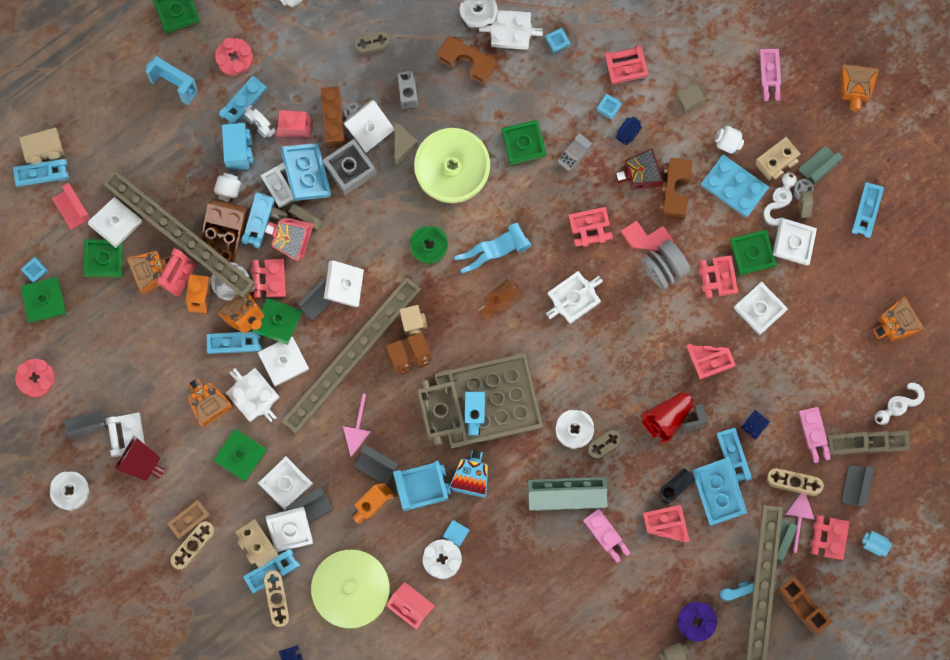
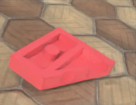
M686 345L699 380L736 367L729 348Z
M681 505L643 513L647 533L685 543L690 542Z

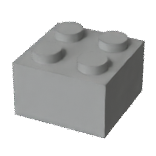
M355 139L323 159L325 168L345 196L376 176V169Z

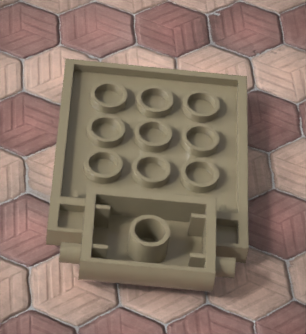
M525 353L435 373L436 386L429 387L428 380L421 382L422 389L417 390L428 440L434 439L435 446L443 444L441 438L447 436L450 448L455 449L543 428ZM465 392H485L484 424L480 423V435H468L469 423H465ZM477 410L471 411L472 419L478 418Z

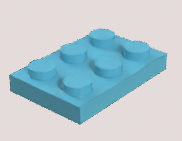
M318 143L282 147L281 154L293 200L330 197L331 190Z
M722 155L701 183L704 189L745 218L750 215L769 189V186L725 155Z
M725 458L692 470L710 526L748 513L730 458Z

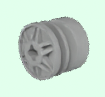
M669 239L657 247L660 255L651 250L649 256L644 255L641 258L648 276L662 290L669 287L668 283L670 285L675 283L672 274L681 279L691 272L686 258Z

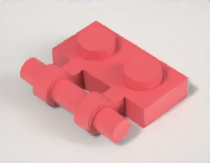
M606 207L568 215L572 234L580 233L581 238L574 239L575 247L582 245L586 247L591 243H605L606 240L613 239L611 232L604 233L603 228L610 227ZM597 230V235L587 237V231Z
M731 255L712 258L713 266H707L706 260L699 261L700 268L698 270L699 275L702 276V291L705 292L706 299L713 298L712 290L716 289L718 290L719 297L738 294ZM710 273L715 274V283L710 282Z
M284 259L265 260V267L263 268L259 267V260L251 261L250 275H252V281L256 283L253 298L260 299L261 292L266 291V296L269 299L285 298ZM260 275H265L266 284H260Z
M817 515L816 522L813 523L814 535L813 540L810 541V554L818 555L820 548L824 549L823 557L843 561L850 521L830 518L829 524L825 525L823 524L824 516ZM822 531L827 532L826 542H821Z

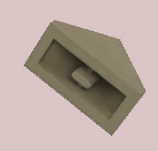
M395 123V164H400L418 147V143L399 123Z

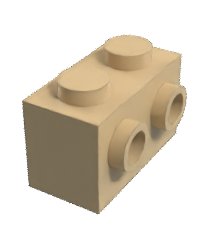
M56 127L19 138L24 158L28 165L38 164L48 159H58L60 156L65 155Z
M785 137L757 158L755 165L768 181L773 178L776 180L784 174L783 170L787 167L791 169L798 164L800 153L790 140Z
M415 305L399 309L406 339L419 332L425 335L424 329H427L424 313L420 314L419 306Z
M255 519L236 531L239 537L236 541L242 550L246 548L248 551L246 557L251 564L256 563L258 568H261L279 556Z

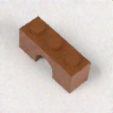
M448 35L437 53V60L452 68L462 59L471 61L473 67L470 70V78L485 86L497 68V61L492 55H484L479 52L477 47L464 44L456 36L451 37Z
M339 86L320 88L326 147H342L345 145L340 88Z
M670 158L669 163H665L664 174L667 175V182L663 181L662 193H665L664 200L661 199L659 210L663 211L662 217L685 220L688 197L677 194L674 187L679 183L690 182L693 160Z
M795 576L776 590L814 636L833 622L823 609L815 605L808 597L807 590Z

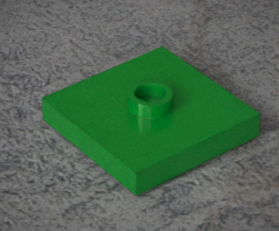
M153 0L165 34L201 22L193 0Z
M538 120L501 128L510 165L547 157Z
M767 229L730 238L729 241L739 276L777 266Z
M84 239L83 276L122 278L123 242L115 248L106 239Z
M58 277L20 286L29 324L67 314Z
M267 298L261 309L264 313V317L261 319V326L256 330L252 329V332L288 345L302 316V310Z
M234 429L213 461L246 482L267 452V449L237 429Z

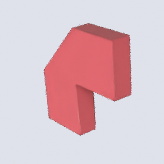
M638 221L621 230L622 235L631 248L652 250L658 253L657 247L667 239L674 242L664 226L648 236Z

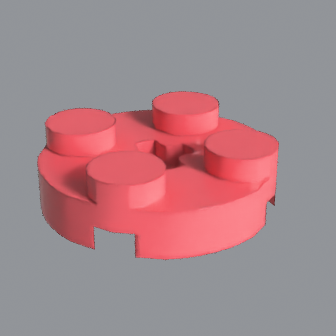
M226 38L218 46L215 53L218 67L223 73L230 76L245 73L253 63L251 47L242 39ZM237 53L239 58L231 61L230 55Z
M29 359L18 366L15 381L18 389L25 395L38 398L46 395L52 385H54L55 374L51 366L44 360ZM34 373H36V375H40V378L37 379V383H34L33 380H30V377H32Z

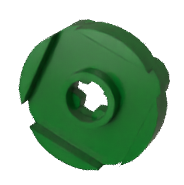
M435 226L418 228L411 236V253L416 260L426 265L439 262L444 258L448 249L445 233ZM425 241H433V248L426 249Z

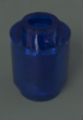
M633 116L632 118L627 117L616 131V139L624 145L632 143L642 129L641 122Z

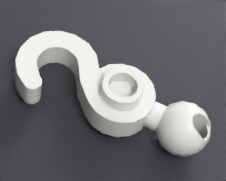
M793 173L783 175V187L775 190L772 197L774 203L767 205L764 210V220L771 226H778L781 218H771L770 211L789 205L792 200L790 187L795 186L797 178Z
M909 383L907 389L914 390L917 393V399L911 400L901 396L891 398L886 410L876 412L874 416L876 423L885 425L889 422L891 415L901 416L905 413L908 406L915 407L919 405L925 396L923 388L919 384Z

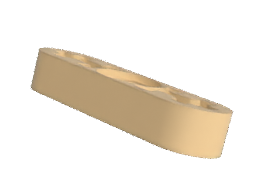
M775 468L767 475V482L771 487L805 495L817 496L824 487L822 480L818 477ZM778 474V478L784 479L785 475L788 476L786 485H783L784 480L774 482L771 476ZM793 477L798 478L801 482L800 486H791L790 479ZM804 480H807L806 484L812 485L815 482L816 486L819 487L816 491H813L811 486H806L805 489H802Z
M204 521L198 524L172 555L171 564L175 569H186L215 534V529L211 523ZM209 526L210 534H204L201 537L204 541L203 543H201V541L194 536L195 534L200 536L203 532L201 528H207ZM192 540L198 542V548L195 551H189L187 548L188 543ZM183 549L192 555L190 558L187 555L183 558L185 562L183 565H176V557L181 558L185 554L181 552Z
M269 570L264 575V584L270 616L275 626L283 627L289 621V614L282 577L278 571ZM271 574L278 577L275 580L276 588L280 586L281 589L268 590L272 588L271 581H267ZM274 593L282 595V600L278 604L271 601V596ZM284 605V608H280L281 614L285 615V618L282 619L283 622H279L278 619H274L278 614L276 609L272 610V607L279 608Z

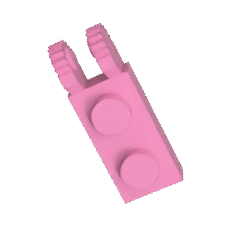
M760 49L763 99L768 101V87H775L774 98L776 101H779L781 86L779 49Z
M815 407L799 411L808 449H810L813 462H819L817 447H822L824 458L830 460L828 442L819 408Z
M600 509L583 520L604 550L611 555L616 563L621 561L619 555L612 549L617 544L626 556L631 554Z

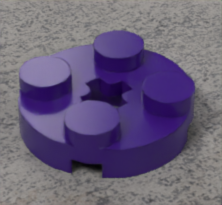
M689 603L679 613L677 620L678 629L685 638L694 642L707 640L716 630V614L706 603ZM695 616H697L698 619H702L703 622L700 623L701 627H697V625L692 624V621H694Z

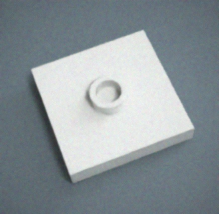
M370 100L343 122L365 153L395 130L374 100Z
M115 197L88 221V225L115 248L142 224V219Z
M781 218L773 255L806 266L810 265L817 228Z
M329 261L324 298L349 306L359 307L364 270L340 262Z
M762 281L733 307L759 335L788 310Z
M293 336L288 345L277 342L258 352L275 387L309 370Z
M286 456L258 482L284 511L288 509L287 506L298 500L313 485Z
M304 507L266 516L276 552L313 544Z

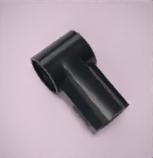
M683 468L667 484L662 486L659 491L660 500L667 504L673 502L696 481L693 475ZM665 489L672 490L673 497L666 498L663 495V491Z

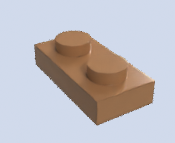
M197 500L168 522L167 525L180 540L210 515Z

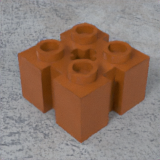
M422 332L386 346L396 374L400 373L403 375L409 373L411 367L417 365L421 368L428 365L429 361L432 360L431 352Z

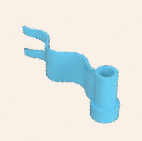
M514 223L508 227L509 232L497 239L482 242L467 253L455 256V261L468 259L484 251L474 263L461 269V273L475 270L484 262L503 257L514 249L517 252L529 249L531 244L528 238H525L519 224Z

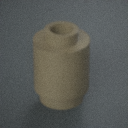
M681 643L662 649L663 651L658 652L660 660H687L686 657L689 656L686 645L682 646Z

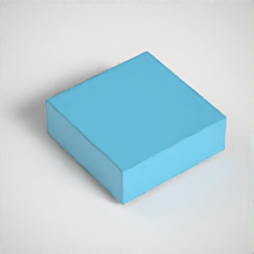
M562 28L545 35L553 53L570 46V42Z
M606 94L596 111L613 120L622 106V102Z
M36 257L21 268V271L33 283L40 280L48 272Z
M452 520L443 538L452 541L460 547L470 530Z

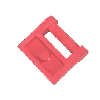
M641 45L612 53L610 51L604 52L611 85L648 77ZM637 55V59L623 61L614 64L612 61L615 59Z
M173 248L169 262L155 282L174 296L180 297L189 281L190 274L193 273L197 264L185 256L183 252Z

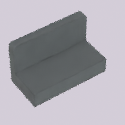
M325 277L298 303L299 309L313 322L333 302L324 298Z
M703 403L694 406L692 411L694 422L684 424L681 429L682 434L705 428L707 418Z
M102 410L64 420L67 431L65 434L69 440L107 430Z
M364 445L361 450L362 454L354 467L378 482L388 485L394 476L393 472L397 471L399 467L398 463Z
M848 466L841 499L842 503L862 508L867 505L874 467Z
M321 487L287 506L288 510L304 507L308 524L333 510Z

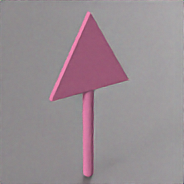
M365 393L362 394L356 427L343 426L351 457L371 432L359 429L366 398Z
M800 494L786 513V515L798 517L793 553H797L802 518L815 520L807 495Z

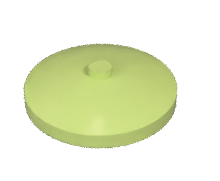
M459 128L442 129L429 135L419 146L414 162L415 175L421 188L432 198L446 203L463 202L477 195L485 186L490 173L489 154L483 142L473 133Z
M343 550L327 557L316 569L311 584L312 599L320 615L331 624L348 629L366 626L377 619L385 609L390 593L389 579L383 566L373 556L359 550Z

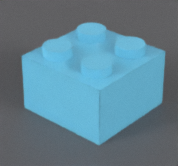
M245 123L222 125L224 162L228 172L251 170L250 164H254L251 147H249L253 145L250 129L246 128Z

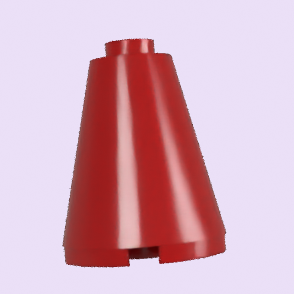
M680 392L650 408L641 415V417H644L642 421L643 426L653 438L658 436L662 439L659 442L667 444L693 408V398L688 393Z

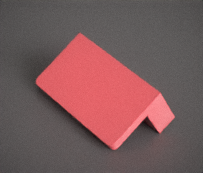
M67 183L62 186L64 191L53 197L52 200L69 228L73 230L91 218L70 184Z
M403 583L386 604L389 609L416 630L435 607L407 583Z

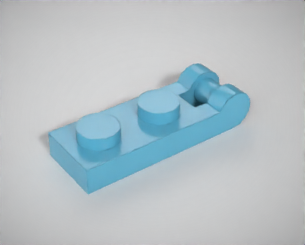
M252 76L220 111L219 116L229 120V124L239 123L245 116L244 109L249 105L253 106L265 93L267 86ZM233 109L237 111L235 115L230 113Z
M60 159L34 165L13 167L16 187L68 180L69 175L66 172L67 160ZM53 168H58L59 173H53Z
M868 182L865 183L851 233L864 234V237H871L884 187ZM861 221L867 222V227L860 226Z
M258 192L255 194L241 243L246 245L249 243L254 245L255 248H261L275 201L274 197ZM252 231L258 233L257 238L251 236Z
M252 331L245 334L242 332L207 334V353L262 351L261 345H259L261 335ZM246 339H251L252 345H246Z
M732 428L716 433L724 459L730 458L738 484L739 481L752 480L736 429ZM741 467L742 473L736 474L735 469Z
M291 549L283 552L261 568H257L243 576L253 594L265 588L264 575L267 571L276 570L283 577L301 566L292 556L294 554ZM283 560H286L289 564L285 568L281 564ZM271 574L270 578L267 579V581H271V583L275 582V580L278 579V577H275L274 574Z
M748 580L739 583V588L733 590L722 589L720 597L728 601L753 592V583H749Z

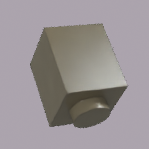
M696 83L678 92L675 99L685 115L704 105L707 96L702 87L699 88Z

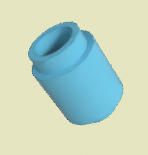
M871 531L870 534L866 532L861 542L864 544V549L884 557L887 556L892 546L888 538L874 531Z

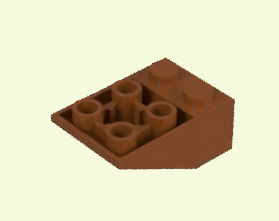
M212 199L207 204L201 240L229 262L235 263L246 226L249 207Z

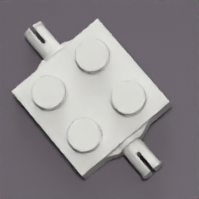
M497 10L495 21L491 25L479 27V32H490L492 38L491 47L528 50L531 35L543 36V28H532L530 22L531 12Z
M577 271L549 291L547 295L553 301L554 308L546 312L548 318L551 319L560 313L569 324H572L600 304L601 300L596 295L594 288L603 282L602 279L597 276L589 282Z
M234 368L235 374L232 371L229 374L237 382L226 392L229 398L249 422H253L261 415H265L270 423L276 420L277 417L270 409L280 396L256 368L245 376H242Z

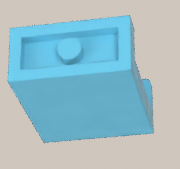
M157 56L147 64L146 73L152 84H155L160 76L179 87L177 91L181 101L186 105L190 104L198 92L197 85L192 77Z
M438 460L435 463L393 472L403 512L447 501L448 495L451 494L449 484H444L443 476H446L444 465H439Z

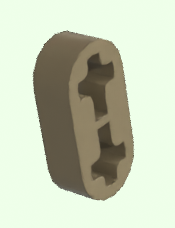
M385 32L363 35L355 40V49L362 55L386 50L390 45V38ZM380 37L385 40L383 45H380V42H378ZM362 41L368 44L365 49H362L360 46Z
M812 191L801 192L799 201L800 218H811L813 209Z
M295 204L288 211L296 220L313 223L312 230L318 231L323 224L318 218Z
M614 430L605 433L589 445V456L595 460L601 459L620 445L621 435ZM610 435L617 437L616 444L611 442L606 445L605 443L609 440ZM601 445L604 446L600 450V455H598L597 453H592L593 446H596L597 448Z

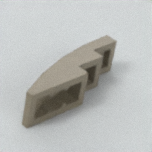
M908 430L828 435L830 455L911 451Z

